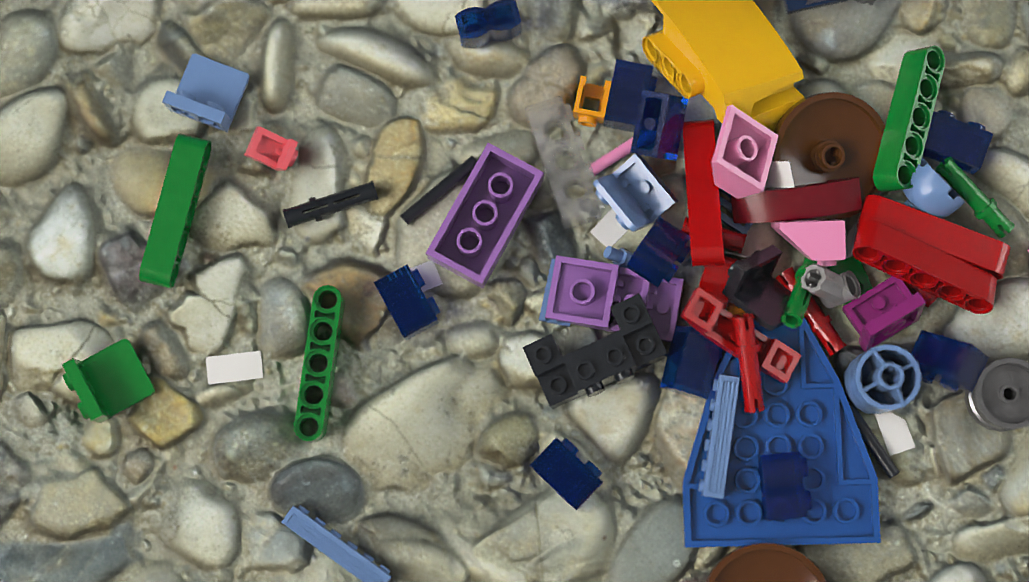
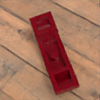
M859 176L826 180L824 183L798 185L794 188L764 189L763 192L740 199L731 195L734 223L790 221L862 209Z

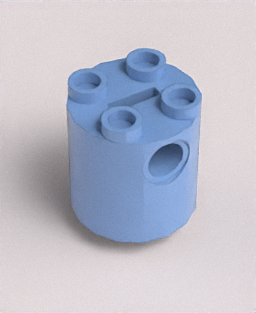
M884 344L865 351L849 363L843 373L844 389L854 406L866 414H882L905 407L915 398L920 389L921 372L917 361L908 351L899 346Z

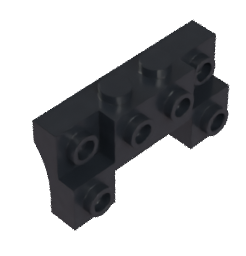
M640 293L610 307L620 328L619 331L565 356L562 355L559 345L552 334L523 347L533 373L538 378L547 402L552 409L585 394L588 397L598 395L605 391V385L614 381L617 384L624 383L635 377L634 372L669 357Z

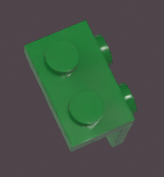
M121 339L83 361L72 358L62 364L66 372L63 374V379L71 391H76L80 399L77 406L85 419L90 418L93 422L102 423L155 393V387L132 343L127 339Z

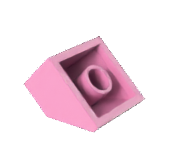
M733 105L727 106L712 159L714 185L740 199L764 191L778 135Z
M804 219L771 222V228L807 259L817 261V265L837 266L836 260H846L845 220Z

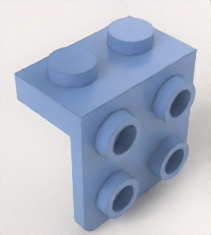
M639 152L629 158L613 174L600 177L593 182L597 189L595 191L597 197L604 204L610 205L617 214L616 219L619 224L626 230L630 229L632 232L653 224L678 202L677 198Z

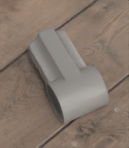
M813 264L806 267V271L801 277L802 288L819 296L822 303L829 309L861 296L859 281L851 271L837 274L822 266Z

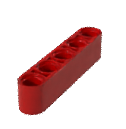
M714 119L682 122L692 267L723 265L725 261L719 187L714 185L712 159L716 149Z
M867 195L865 197L858 224L864 220L881 222L994 275L997 280L1003 278L1011 250L1008 244L879 195Z
M864 220L858 224L853 247V256L857 260L972 313L987 314L993 310L997 279L994 275L881 222Z

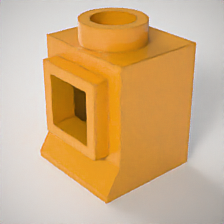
M581 75L573 118L578 119V124L596 127L597 123L603 124L612 81L605 80V85L599 86L586 83L587 76ZM584 99L600 101L598 112L583 109Z

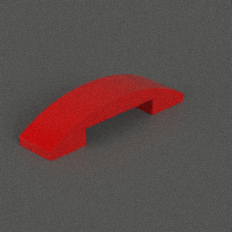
M699 287L695 288L680 316L707 339L739 359L738 353L734 351V344L737 343L733 321L734 315L723 308V303ZM755 329L756 341L760 342V350L757 351L760 371L776 380L787 383L802 355L778 339H770Z

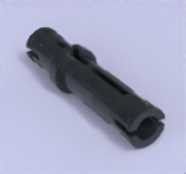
M370 181L369 183L342 190L319 199L311 197L309 202L282 210L288 228H292L315 219L316 222L322 221L324 216L373 200H379L373 181ZM356 195H360L358 197L334 204V202L341 201ZM328 205L327 207H324V208H321V209H317V208H319V207ZM313 209H317V210H314V211H312V212L302 214L303 212H306V211H309V210H313Z

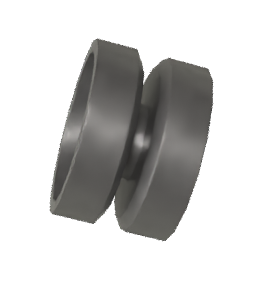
M1004 358L982 365L972 373L965 386L964 400L969 414L976 423L988 430L1000 432L1029 426L1028 362L1022 359ZM1003 392H1007L1008 399L1004 398Z

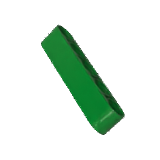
M936 45L907 51L903 56L873 171L874 184L881 192L904 190L913 187L911 185L912 174L916 171L918 164H921L945 68V55L942 49Z
M178 134L175 140L140 267L139 280L141 282L170 289L176 283L211 155L212 143L209 140L184 134Z
M331 285L319 287L313 296L294 421L296 435L301 440L310 443L320 441L327 431L345 309L343 295ZM327 294H335L337 296L336 305L331 309H324L321 305L322 298ZM330 325L332 327L331 337L325 341L318 340L317 330L319 327ZM318 356H325L328 360L327 368L322 372H314L312 368L313 360ZM314 387L321 388L323 391L322 400L317 404H310L307 397L308 392ZM309 419H315L318 423V431L313 436H306L303 432V425Z

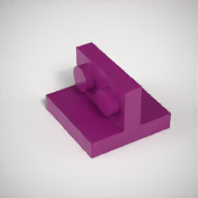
M892 276L862 294L859 298L844 305L842 311L860 335L858 343L865 352L917 322L926 301L919 292L912 295L902 280Z

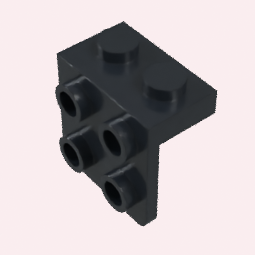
M774 245L761 251L757 250L750 257L742 261L740 259L735 261L728 270L729 278L722 291V294L729 298L734 305L746 313H753V319L767 330H775L784 324L781 318L791 295V291L771 276L783 253Z

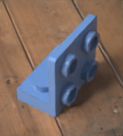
M192 54L176 93L167 90L162 102L172 112L228 132L250 76L246 72L198 54Z

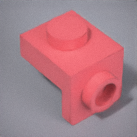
M258 126L253 133L244 156L277 171H285L288 167H292L296 161L298 141L283 138Z

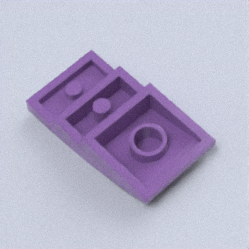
M556 255L545 318L617 332L620 328L610 307L640 293L661 340L674 343L684 279L655 275L649 271L623 268L616 264Z

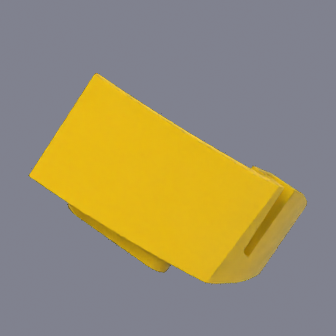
M651 0L664 16L663 29L642 38V48L645 56L683 97L689 99L701 94L714 107L717 119L722 124L727 106L733 105L774 132L778 122L789 108L804 99V96L793 84L804 79L801 67L775 28L753 0Z

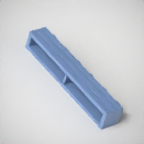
M718 375L717 379L713 380L712 391L716 392L715 399L710 401L709 410L713 411L712 419H708L707 431H710L709 439H705L704 451H707V457L702 460L701 471H704V478L700 479L698 491L702 492L701 496L717 499H723L740 377Z
M299 505V507L292 506L281 523L362 582H389L393 577L389 574L391 572L390 569L383 564L380 566L376 565L373 562L374 558L368 553L361 554L358 552V546L348 540L346 543L341 539L342 535L333 528L330 531L324 527L326 523L320 518L315 517L313 519L308 515L310 511L302 505Z

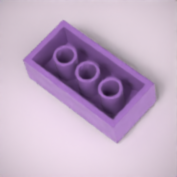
M487 143L426 251L427 258L483 289L543 183L544 172Z

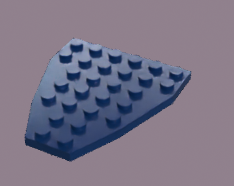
M803 318L802 325H798L797 328H790L783 324L775 330H767L754 319V328L770 339H778L802 356L787 383L776 380L760 371L765 410L759 412L758 408H755L756 413H747L744 411L739 359L725 352L713 380L717 379L718 375L740 377L724 497L723 499L701 496L702 492L698 491L699 481L704 478V471H701L702 460L707 457V451H704L705 439H709L710 431H707L708 419H712L713 411L709 410L710 401L715 399L716 392L712 391V380L682 480L684 548L734 547L754 543H774L780 545L881 543L878 477L841 382L805 318Z

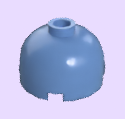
M923 157L921 164H918L916 171L912 174L911 185L913 187L903 190L907 197V200L903 203L904 205L938 218L948 217L965 203L957 192Z

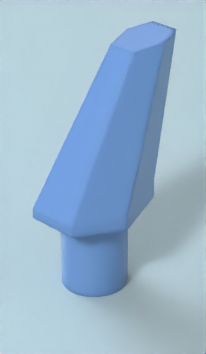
M607 246L603 253L605 258L623 268L652 272L655 267L652 263L624 248L618 250Z

